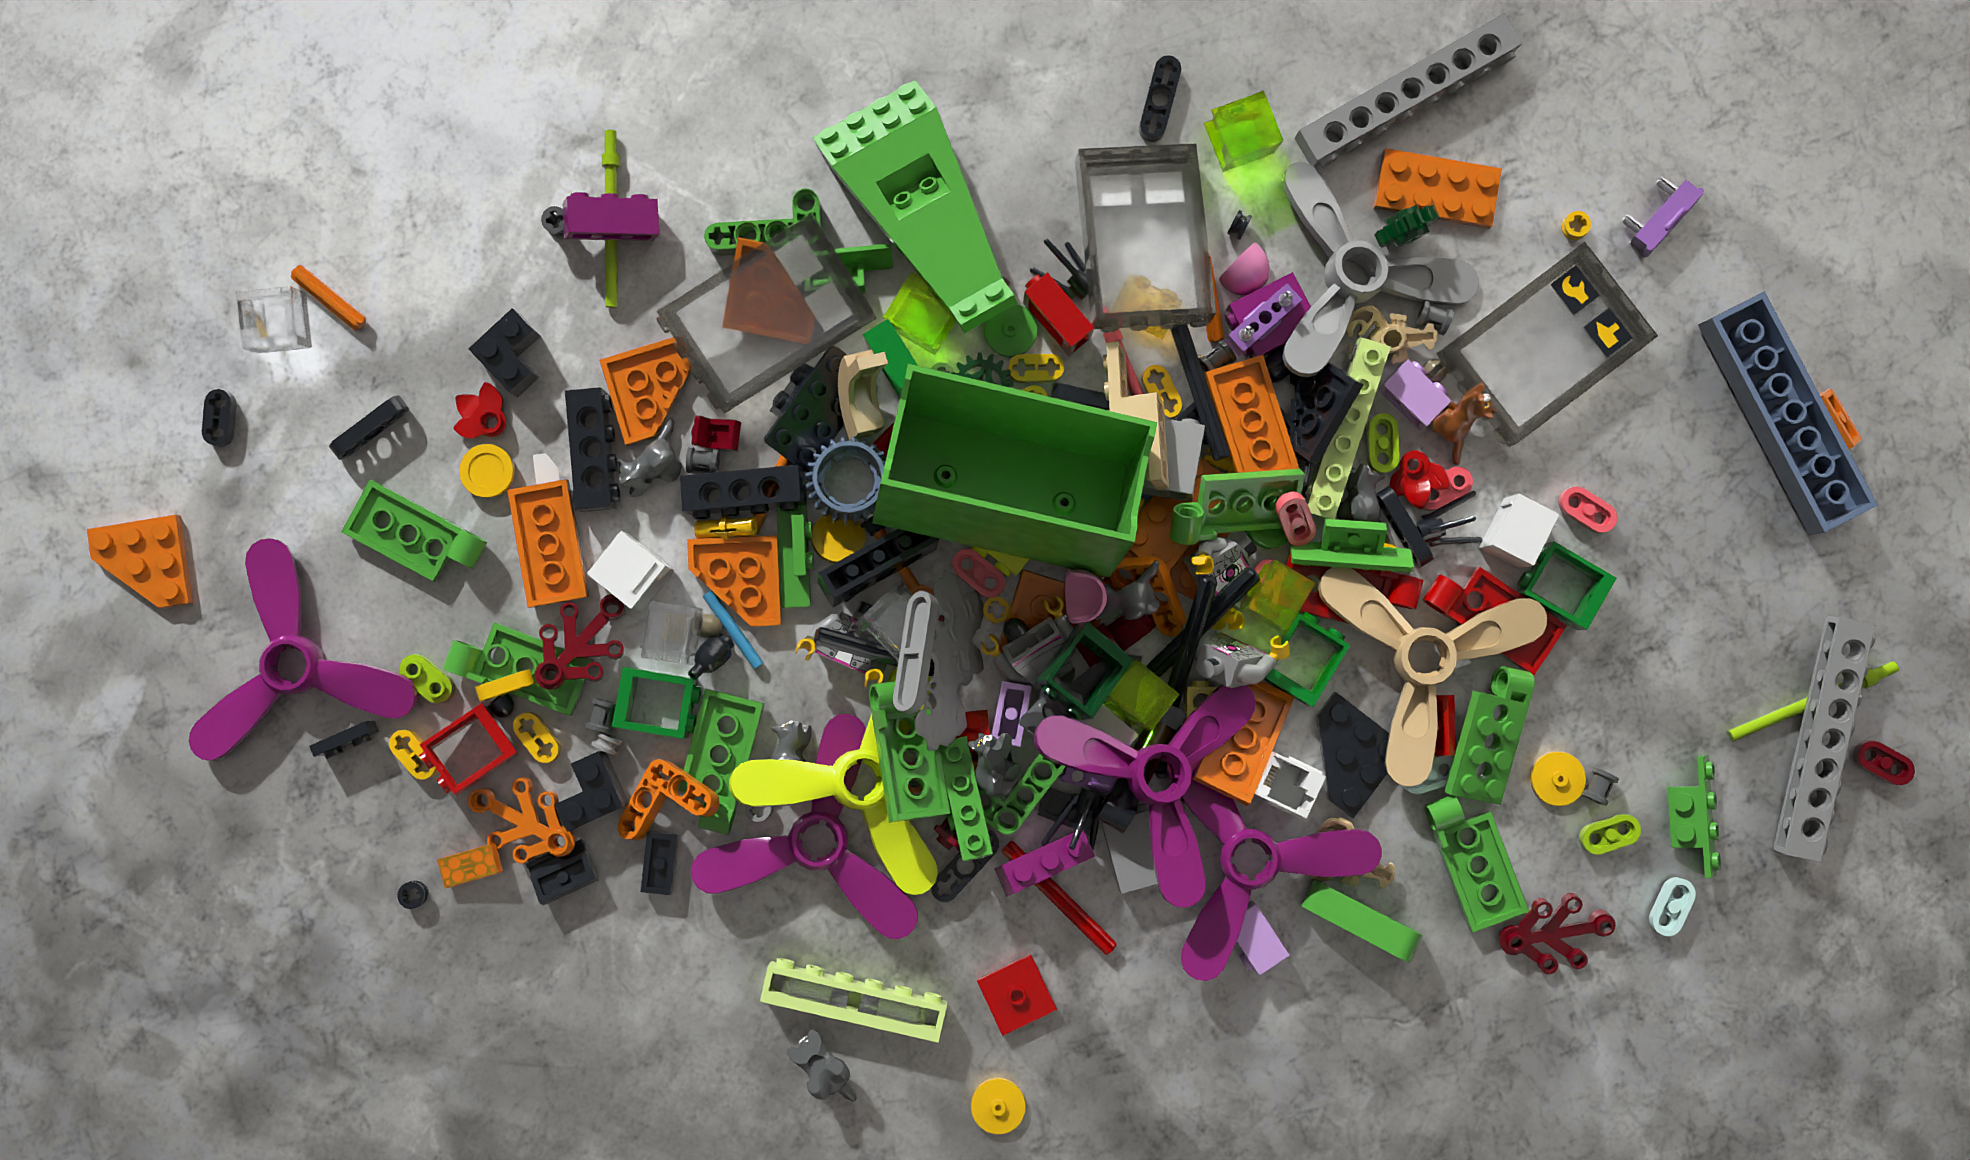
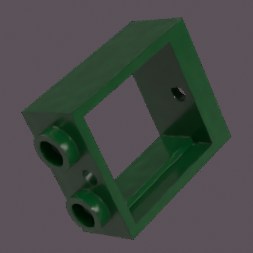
M1087 621L1074 627L1036 680V683L1042 687L1041 692L1047 698L1053 701L1058 700L1066 707L1064 709L1065 712L1076 720L1093 719L1134 659ZM1078 642L1082 643L1110 666L1084 705L1052 680Z

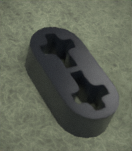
M214 389L205 397L201 432L204 441L208 444L224 447L233 440L237 403L235 397L230 392ZM221 398L226 400V406H221L220 408L215 406V401H220ZM218 427L224 430L223 435L218 437L212 436V431L218 430Z

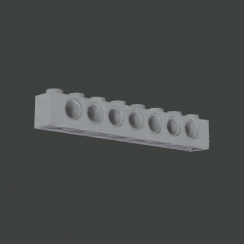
M1504 13L1301 128L1296 134L1295 140L1310 165L1315 167L1321 164L1322 167H1325L1338 159V153L1345 149L1349 153L1360 147L1364 143L1362 140L1372 135L1373 138L1382 135L1389 129L1388 125L1397 120L1399 124L1405 122L1415 114L1413 112L1415 109L1421 106L1427 109L1440 100L1439 96L1448 91L1451 95L1459 91L1466 85L1464 83L1466 80L1472 77L1475 80L1482 78L1491 71L1490 67L1499 62L1500 66L1510 62L1516 57L1515 52L1522 45V42ZM1480 46L1488 47L1491 55L1483 54ZM1454 60L1462 61L1466 69L1461 70L1457 68ZM1434 74L1438 76L1441 84L1432 83L1429 75ZM1403 89L1412 90L1415 98H1407L1403 93ZM1377 104H1386L1390 109V113H1382L1378 109ZM1357 117L1363 120L1365 127L1358 128L1354 126L1352 118ZM1326 133H1336L1339 137V142L1329 141Z
M1826 616L1773 850L1785 855L1821 862L1822 856L1827 851V834L1829 826L1835 818L1833 808L1836 796L1839 795L1842 787L1841 773L1848 761L1847 747L1849 739L1855 731L1854 717L1856 708L1862 700L1861 686L1863 678L1866 677L1869 670L1867 660L1870 649L1875 643L1876 635L1874 630L1876 625L1841 617ZM1849 644L1850 653L1845 657L1844 647ZM1842 673L1843 683L1838 687L1837 677ZM1836 703V713L1831 716L1830 708L1832 704ZM1829 732L1830 741L1827 745H1824L1823 738ZM1822 762L1823 770L1817 775L1816 768ZM1816 791V800L1810 804V795ZM1809 821L1810 828L1806 833H1803V826Z

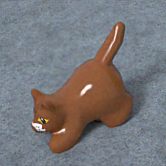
M1480 382L1464 394L1458 404L1451 401L1433 420V431L1441 434L1447 441L1454 443L1452 459L1455 465L1460 464L1464 439L1474 421L1480 417L1492 419V413L1495 414L1497 412L1493 408L1490 395L1482 394L1485 389L1483 382Z

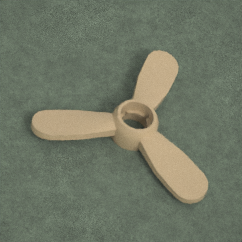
M1332 567L1320 578L1318 586L1319 595L1325 605L1355 629L1394 651V666L1396 672L1405 681L1391 722L1385 766L1391 779L1402 786L1412 787L1421 784L1428 778L1432 770L1438 729L1436 685L1441 684L1452 674L1457 660L1499 654L1528 644L1539 638L1547 626V615L1542 605L1530 598H1522L1479 613L1446 634L1438 629L1429 627L1413 629L1380 591L1351 568ZM1419 641H1427L1436 645L1440 653L1437 671L1434 670L1423 674L1413 670L1409 662V652L1412 644H1416Z

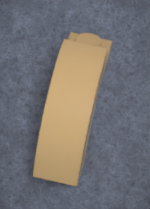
M872 350L846 355L841 360L838 372V393L842 417L850 441L852 437L860 439L876 435L885 427L876 394L877 376L888 364L885 352L874 354Z

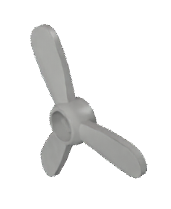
M1296 162L1291 164L1282 175V187L1291 205L1305 227L1330 258L1326 263L1324 273L1328 290L1305 313L1284 347L1282 357L1285 366L1292 373L1302 377H1311L1321 372L1345 334L1354 305L1368 301L1379 291L1418 302H1425L1426 300L1433 304L1453 306L1464 304L1476 295L1479 287V278L1476 270L1469 263L1461 260L1436 257L1386 260L1382 251L1372 243L1363 240L1354 241L1336 199L1321 173L1314 166L1305 162ZM1345 261H1350L1361 266L1368 275V284L1362 286L1349 280L1343 272L1342 264Z

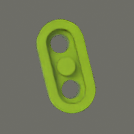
M1380 413L1371 418L1367 424V462L1371 469L1379 474H1385L1394 470L1399 463V426L1397 420L1392 415ZM1379 424L1386 428L1384 435L1377 432ZM1379 454L1386 456L1387 461L1385 464L1378 462L1377 457Z
M412 654L406 656L401 661L399 674L410 679L417 692L428 701L444 703L453 697L455 693L453 679L427 657ZM412 664H416L418 667V672L415 675L410 672ZM435 683L441 685V691L438 694L433 691Z
M1617 814L1583 827L1579 834V842L1581 847L1589 853L1596 855L1604 854L1635 843L1641 835V826L1635 817L1627 814ZM1623 823L1626 826V831L1620 834L1618 827ZM1593 833H1596L1598 836V840L1596 843L1592 844L1590 842V836Z

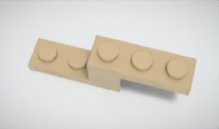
M1118 341L1106 343L1107 354L1103 355V366L1105 372H1108V382L1104 383L1105 396L1109 400L1110 410L1108 411L1157 422L1145 477L1157 490L1169 489L1164 402L1157 392L1128 396L1126 352Z

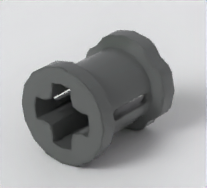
M551 206L543 212L541 223L552 236H555L557 239H564L563 209ZM558 218H561L562 221L559 222V227L555 228L553 225L557 224Z
M1425 300L1418 313L1415 326H1426L1427 323L1434 324V329L1444 336L1452 321L1454 310L1448 309L1445 311L1431 306L1430 302Z
M1222 339L1209 353L1198 357L1204 372L1226 366L1229 362L1234 363L1237 360L1233 350Z
M692 446L688 447L686 473H692L693 471L713 473L719 471V449H714L711 452L695 450Z
M592 698L594 706L590 721L586 722L585 728L611 734L612 728L610 725L616 703Z
M1594 767L1592 770L1593 778L1587 790L1582 792V796L1607 806L1609 793L1614 783H1618L1619 778Z

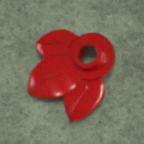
M484 382L480 388L479 396L462 394L455 397L457 410L462 419L454 425L453 429L459 435L468 439L481 435L493 438L500 436L505 431L507 419L501 411L503 398L498 389L492 384ZM491 418H496L497 425L494 428H489L488 421Z
M1412 450L1405 453L1401 458L1400 469L1392 475L1389 487L1394 490L1398 497L1405 494L1407 500L1418 509H1424L1429 501L1432 489L1447 490L1450 487V482L1446 470L1440 464L1430 462L1425 453ZM1416 459L1419 462V466L1416 470L1412 471L1410 469V462Z

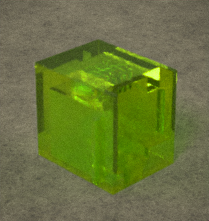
M1264 90L1211 109L1213 119L1203 123L1222 172L1274 154L1284 140Z
M914 272L910 273L883 316L884 320L889 318L898 334L934 356L956 323L951 313L922 278Z
M1275 559L1267 564L1264 563L1259 572L1260 581L1246 594L1248 597L1240 610L1256 617L1276 629V631L1284 632L1288 631L1315 583Z
M1134 660L1103 705L1123 721L1126 720L1133 727L1152 731L1179 696V693L1139 660Z

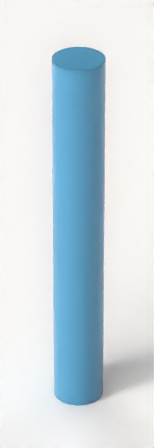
M711 590L702 597L716 617L719 618L723 627L755 670L764 662L716 594Z

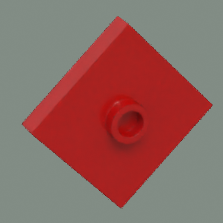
M1031 953L977 979V983L1002 1036L1057 1010Z

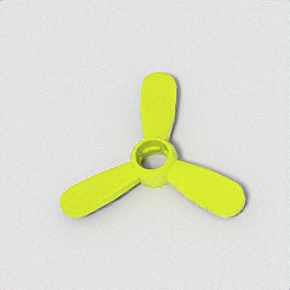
M898 667L891 672L886 682H895ZM872 713L860 749L846 752L835 761L833 766L797 760L768 759L750 760L739 764L732 771L729 779L730 791L740 804L746 806L792 805L833 795L840 804L848 809L861 810L879 858L895 884L903 892L912 895L923 894L936 883L938 875L936 861L909 820L889 823ZM900 720L898 724L899 731L904 735H907L912 728L906 720ZM858 759L862 760L863 764L868 765L876 776L873 790L863 796V800H858V796L851 794L843 781L847 770L852 765L857 764Z

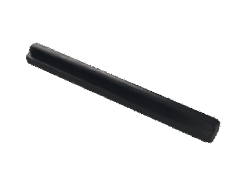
M1184 318L1176 319L1169 323V328L1201 424L1205 425L1204 433L1212 457L1215 461L1223 460L1230 456V451L1187 322Z
M1246 568L1212 601L1201 637L1260 581L1259 574L1253 568ZM1184 629L1147 664V671L1153 677L1160 678L1174 664Z
M1202 575L1163 697L1164 701L1179 708L1218 584L1214 576Z
M819 627L815 631L814 643L817 645L898 667L899 648L824 627ZM931 659L928 676L933 677L934 662Z

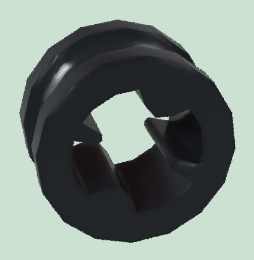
M1239 209L1227 234H1236L1237 239L1240 240L1252 216H1244Z
M418 880L403 884L397 893L400 905L407 909H414L423 905L428 899V888L423 882ZM418 889L419 892L416 894H420L419 899L409 901L408 897L410 895H406L407 890Z

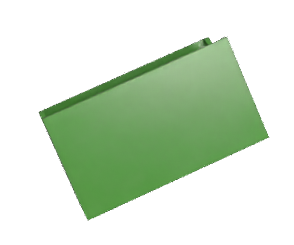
M908 364L872 523L1070 569H1082L1096 575L1110 577L1135 542L1138 527V510L1157 422ZM942 473H949L950 478L944 479ZM1063 499L1067 500L1068 506H1062L1060 501Z

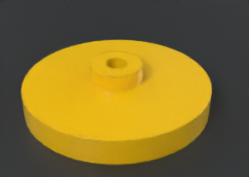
M481 444L471 448L463 456L459 467V475L462 484L470 493L482 498H493L503 494L511 486L515 475V468L512 458L505 450L496 445Z
M828 515L826 518L822 516L813 527L812 546L820 558L834 564L864 547L866 538L864 527L861 528L859 520L858 525H855L853 520H848L845 526L841 519L833 523V516Z
M1556 751L1546 753L1537 759L1531 769L1530 783L1533 792L1540 800L1550 805L1564 806L1576 801L1581 796L1586 784V775L1578 759L1568 753Z
M992 1078L984 1081L977 1087L972 1096L971 1111L973 1118L980 1128L992 1134H1005L1014 1130L1021 1123L1025 1114V1098L1021 1089L1014 1082L1005 1078Z

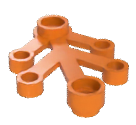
M517 778L512 783V791L518 797L523 814L496 800L494 793L488 788L473 790L468 796V806L473 812L483 813L491 811L519 826L507 831L498 830L490 833L487 837V844L495 842V835L501 838L500 845L496 844L497 849L505 847L509 842L532 834L544 840L531 846L528 844L517 846L512 853L513 859L517 863H526L534 856L546 852L562 857L568 855L574 849L575 836L572 831L567 832L561 824L555 806L559 802V798L554 791L543 792L537 799L539 807L544 809L549 826L547 827L539 822L530 794L533 789V783L529 778ZM521 781L526 785L524 792L519 789ZM483 794L487 797L486 805L483 804L481 801V796ZM546 795H549L552 799L550 806L545 803ZM559 836H562L564 838V846H561L558 843ZM521 849H524L527 853L525 859L520 856Z

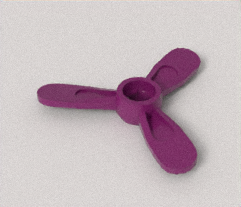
M271 538L261 539L252 544L246 553L245 566L253 601L270 643L263 649L259 658L260 674L226 695L194 724L188 740L194 755L202 760L217 761L226 757L258 726L282 694H302L313 688L352 707L386 718H400L409 714L415 708L417 702V689L410 679L402 674L367 664L326 660L322 649L314 641L302 636V596L298 573L290 548L282 541ZM288 647L301 651L306 659L304 675L294 684L293 681H287L282 678L278 671L279 657Z
M1224 685L1218 686L1190 714L1168 745L1154 744L1143 747L1139 751L1134 750L1101 730L1064 716L1052 715L1042 720L1035 729L1034 742L1035 747L1043 757L1049 761L1085 773L1126 779L1129 789L1134 796L1149 805L1151 853L1158 888L1164 900L1173 906L1183 908L1193 906L1201 900L1206 887L1203 863L1197 839L1179 798L1186 793L1191 783L1192 771L1190 766L1222 746L1251 719L1255 711L1256 700L1248 685L1234 688ZM1162 758L1171 768L1172 784L1168 789L1155 793L1146 784L1144 766L1152 759Z
M838 714L831 718L823 729L815 764L833 766L835 761L846 752L860 749L866 731L863 722L850 714ZM860 759L845 774L843 781L849 792H851L857 779L862 762ZM833 795L812 800L811 812L799 817L793 823L788 835L744 839L717 846L700 853L692 863V880L698 889L707 894H720L758 882L795 862L810 871L828 870L851 904L880 934L889 939H901L908 936L915 929L918 922V909L913 900L884 873L848 850V833L845 825L838 818L844 806ZM820 820L826 821L825 826L831 829L838 847L837 849L833 848L826 856L818 857L817 861L810 860L811 855L804 850L799 834H804L807 828L819 824Z
M1200 760L1190 766L1192 771L1191 783L1186 793L1181 796V799L1192 814L1223 844L1220 849L1219 862L1225 879L1200 911L1181 952L1183 969L1192 978L1202 981L1214 979L1224 970L1239 937L1251 891L1267 886L1275 879L1278 872L1319 877L1364 875L1372 872L1381 860L1382 848L1378 839L1366 830L1346 829L1317 832L1275 843L1271 836L1261 830L1246 829L1234 799L1193 780L1192 778ZM1166 763L1165 770L1167 773L1168 780L1172 784L1171 768L1168 765V763ZM1251 838L1252 843L1258 844L1263 848L1265 854L1269 855V861H1266L1265 868L1260 873L1254 875L1255 879L1249 880L1247 875L1239 872L1235 864H1231L1230 861L1231 857H1234L1237 848L1246 843L1245 839Z

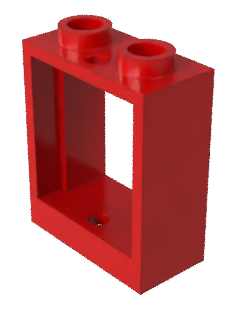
M1048 272L1042 277L1037 274L1027 282L1023 304L1068 357L1071 356L1091 339L1095 327Z
M483 703L419 744L423 750L419 756L428 769L432 767L437 769L441 775L436 779L446 794L452 791L456 797L518 755ZM478 719L500 749L502 755L457 784L433 749Z

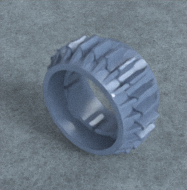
M841 437L838 443L830 440V447L821 446V455L813 454V459L816 463H808V469L812 471L805 474L806 480L810 481V483L806 484V491L812 492L809 495V500L817 501L814 505L816 511L824 509V518L828 515L833 516V523L841 519L845 526L848 520H853L854 524L858 525V519L861 518L867 522L868 515H874L885 466V461H882L884 452L876 453V445L867 446L866 439H863L861 443L856 442L855 437H852L851 441H845L844 437ZM854 458L862 461L866 466L870 465V472L874 475V486L872 492L867 495V503L865 500H860L857 504H844L837 502L832 496L829 497L828 489L824 485V479L827 470L832 467V460L837 463L841 459ZM819 486H822V491H823L824 495L822 494V492H821Z

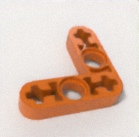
M1155 556L1122 559L1110 577L1096 575L1104 585L1109 583L1113 590H1121L1128 584L1138 580L1141 574L1157 560L1160 564L1157 575H1154L1149 583L1154 588V593H1164L1169 601H1161L1155 595V598L1160 602V606L1152 614L1158 630L1166 636L1174 637L1182 631L1186 623V616L1168 568L1160 558ZM1119 569L1127 570L1131 574L1132 579L1122 577Z
M661 759L654 760L647 767L619 819V835L624 839L633 841L643 839L667 796L692 814L701 817H711L717 812L719 797L713 790L674 763ZM661 769L665 775L671 777L670 780L661 779L662 776L659 774ZM685 780L687 782V791L683 796H680L678 794V785L681 781ZM650 792L652 802L649 807L645 808L643 806V797L646 793ZM696 796L704 798V801L707 803L705 808H703V804L700 801L694 799ZM632 821H633V825L636 827L635 830H634V832H633V828L630 826L631 823H632Z

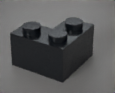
M513 308L468 348L502 386L516 397H519L539 378L520 355L541 335Z
M597 751L571 763L583 792L555 804L568 832L627 806L628 799L608 754L603 751Z

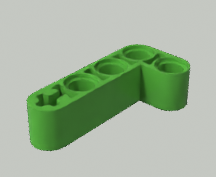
M804 188L798 190L792 200V219L713 223L705 230V242L716 255H735L738 237L742 238L745 233L754 232L757 234L755 241L768 243L775 252L799 237L805 229H813L816 231V235L813 239L808 240L807 243L812 250H816L823 241L822 208L818 195L811 189ZM808 199L815 202L811 210L803 211L799 208L804 200ZM782 230L786 232V237L781 242L771 240L775 231ZM722 234L724 238L721 239V244L717 245L714 240H717L718 235ZM735 238L736 244H733L731 239Z
M1038 753L1006 796L1000 792L998 796L991 798L992 803L990 805L982 806L986 823L1002 834L1009 835L1017 831L1066 766L1049 761ZM1040 764H1046L1051 768L1052 774L1042 777L1037 774L1035 768ZM978 787L980 794H986V792ZM1022 788H1028L1033 792L1034 797L1031 800H1023L1019 797L1018 791ZM1010 812L1015 816L1016 821L1006 824L1001 820L1000 814Z
M1315 879L1301 904L1303 908L1408 963L1411 962L1424 936Z

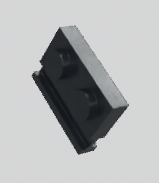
M579 839L575 841V847L568 855L557 857L548 853L526 863L539 904L544 906L599 881L590 855L586 850L584 840Z

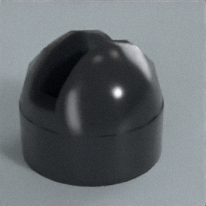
M1010 618L1004 624V636L1008 642H1012L1029 631V628L1023 620Z
M507 693L495 698L487 707L497 717H507L514 710V701Z

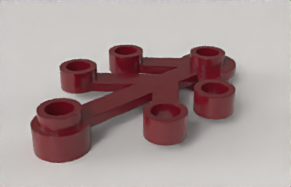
M613 594L603 597L600 602L601 612L578 636L576 632V619L579 616L578 607L573 602L564 603L560 608V614L564 622L565 650L557 659L554 642L558 639L557 628L552 624H545L540 628L539 636L543 641V662L535 670V679L540 687L546 690H554L559 688L565 680L587 678L591 682H598L603 678V668L597 662L589 663L586 667L567 666L574 658L608 656L612 660H618L623 656L624 647L618 640L609 641L607 644L587 645L610 620H617L624 614L625 607L622 601ZM610 605H616L618 611L616 613H609L607 608ZM567 608L575 609V613L572 616H566L564 611ZM548 629L554 631L552 638H545L543 633ZM614 645L621 648L620 652L615 655L609 652V649ZM591 668H598L600 670L599 675L596 677H592L588 673ZM548 671L556 672V677L553 680L545 678V674Z
M1567 893L1562 897L1561 904L1552 914V905L1546 899L1538 898L1533 901L1531 910L1518 926L1509 925L1502 929L1499 935V945L1509 955L1523 953L1536 962L1543 973L1553 974L1558 969V961L1553 955L1549 953L1543 954L1531 945L1544 942L1567 958V961L1573 968L1582 969L1588 963L1587 955L1581 949L1573 948L1561 939L1595 933L1601 937L1609 936L1614 932L1616 922L1607 911L1599 909L1590 914L1588 921L1561 925L1570 913L1575 914L1582 909V900L1575 893ZM1571 900H1576L1573 906L1568 907V903ZM1546 905L1544 911L1538 912L1540 906ZM1549 917L1541 929L1531 931L1539 918L1546 919ZM1608 922L1604 928L1600 929L1603 923ZM1519 938L1517 943L1511 945L1513 939ZM1581 955L1579 961L1573 962L1576 956ZM1552 961L1550 966L1544 967L1545 962Z

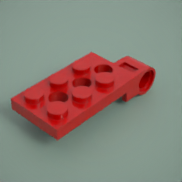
M1289 549L1277 606L1349 624L1325 605L1319 595V590L1310 592L1305 587V579L1309 575H1314L1320 580L1323 574L1332 567L1293 564ZM1351 568L1380 591L1392 605L1411 610L1417 609L1424 580L1386 570Z
M1477 567L1463 588L1450 578L1439 574L1422 601L1457 626H1460L1479 613L1509 601L1526 597L1483 568ZM1472 591L1479 593L1482 598L1481 605L1476 609L1470 607L1467 602V597ZM1545 611L1547 626L1539 638L1528 644L1499 653L1532 675L1536 674L1568 626L1547 611Z

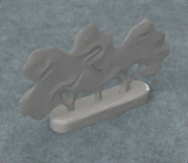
M944 570L943 577L938 578L934 583L935 597L928 592L919 591L912 595L908 602L893 693V704L901 712L908 714L916 713L924 704L923 710L919 711L915 719V729L918 735L926 739L928 751H936L939 745L948 747L955 737L960 736L967 728L965 708L957 694V687L959 684L967 686L972 681L973 674L977 675L984 670L980 649L971 640L976 630L981 628L984 615L983 601L980 600L976 590L967 592L962 597L958 577L947 570ZM940 615L945 617L944 622L938 620ZM935 630H936V632H937V638H936L935 641H934ZM932 659L934 662V675L932 679L928 682L930 662ZM935 682L936 686L932 689L930 685ZM927 691L931 692L935 697V708L927 700L930 698ZM926 707L929 708L930 715L926 714Z

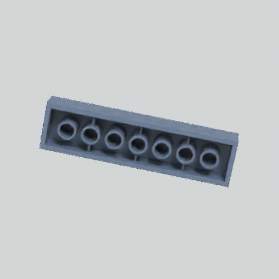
M1764 291L1698 324L1808 534L1825 533L1878 506L1766 292Z

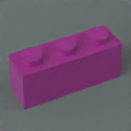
M575 192L567 196L562 204L564 239L654 241L659 235L658 199H649V196L646 194L631 195V198H619V195L615 193L601 194V197H589L588 193Z
M1082 830L1074 850L1069 849L1073 832L995 868L994 870L1006 897L1095 857L1084 830Z

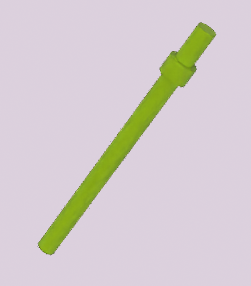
M608 129L605 130V153H602V167L605 168V193L617 194V168L620 167V154L617 153V131ZM605 240L606 308H617V240Z
M1892 661L1875 669L1869 668L1866 677L1863 678L1861 688L1867 689L1878 684L1880 679L1899 672L1897 663ZM1808 697L1728 730L1727 734L1730 740L1734 742L1804 712Z

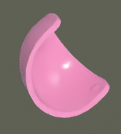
M1256 242L1252 244L1219 278L1220 283L1227 290L1238 295H1248L1262 288L1266 284L1270 273V264L1265 252Z
M1067 569L1065 576V608L1067 618L1071 623L1089 622L1098 617L1106 605L1107 594L1104 583L1092 572L1082 569Z

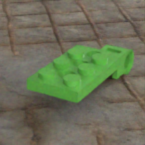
M1301 469L1202 475L1198 502L1180 503L1174 506L1170 538L1179 544L1192 545L1203 540H1216L1217 533L1282 528L1275 509L1276 502L1282 495L1288 492L1302 494L1305 474ZM1276 495L1275 500L1269 505H1264L1265 500L1269 496ZM1248 497L1247 502L1241 507H1236L1237 502L1241 498ZM1220 499L1219 504L1213 509H1208L1211 501Z
M371 479L341 531L434 582L438 580L449 558L474 569L488 543L479 536ZM382 512H387L391 518L390 524L386 528L381 529L376 522L377 516ZM413 526L417 531V536L414 541L407 543L403 539V531L406 527ZM439 540L443 545V551L439 556L433 557L429 552V545L432 541Z
M496 622L492 625L483 649L453 640L442 667L446 671L484 684L520 672V661L523 658H529L534 665L531 673L535 684L510 693L568 716L573 715L586 679L565 680L557 689H543L537 684L535 679V670L543 662V641ZM555 645L556 659L565 648ZM496 647L502 648L506 655L505 660L498 665L491 660V652ZM574 658L567 667H586L594 660L591 658Z
M1500 666L1494 671L1491 678V689L1495 695L1473 690L1444 792L1453 796L1501 805L1535 686L1534 677L1530 672ZM1498 705H1501V714L1494 719L1493 711ZM1493 734V742L1486 748L1485 739L1488 735ZM1485 763L1483 774L1477 777L1476 771L1478 766Z
M895 682L872 684L869 690V701L889 823L950 814L940 748L938 747L936 751H928L926 739L918 735L915 729V719L921 710L908 714L895 708L893 704ZM926 709V714L930 715V710ZM900 720H906L910 723L912 727L910 735H904L899 731L898 724ZM905 750H911L915 753L917 760L914 766L908 765L904 761L903 754ZM910 780H916L920 783L922 790L919 796H914L910 793L908 789Z
M705 688L684 771L703 784L708 775H715L720 781V787L715 792L719 797L717 812L711 817L700 816L698 828L727 836L730 834L739 802L732 796L729 788V779L732 771L739 764L750 761L765 703ZM725 716H729L735 721V729L730 734L723 733L719 727L720 720ZM717 745L725 747L728 752V757L723 763H718L712 758V750ZM685 780L680 782L678 791L686 793L687 782Z
M1453 795L1425 804L1424 811L1469 930L1474 933L1529 912L1492 812L1487 811L1465 819L1462 807L1456 796ZM1464 828H1471L1474 832V840L1470 844L1464 845L1460 840V832ZM1476 856H1481L1485 860V868L1479 873H1474L1470 866L1472 859ZM1491 884L1496 889V895L1491 901H1484L1481 891L1483 887Z

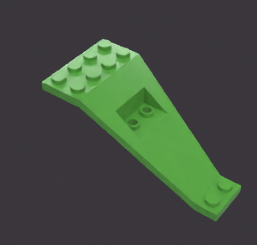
M916 80L901 85L898 90L883 98L876 99L871 105L858 112L851 113L846 119L823 129L813 137L816 146L837 177L951 313L964 333L1018 303L1015 295L1002 278L938 109Z

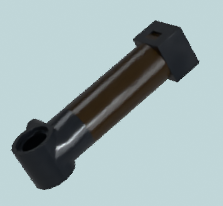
M1160 699L1150 712L1145 722L1146 725L1133 749L1139 751L1143 747L1154 744L1168 745L1179 731L1187 713ZM1162 758L1152 759L1144 766V778L1147 785H1149ZM1117 778L1096 816V819L1122 834L1131 823L1140 802L1129 789L1126 779Z

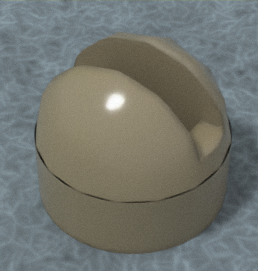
M1431 359L1423 365L1426 371L1425 376L1433 383H1439L1446 377L1447 367L1443 361ZM1439 365L1441 370L1432 377L1429 372Z
M703 613L700 637H716L722 630L721 621L715 615Z

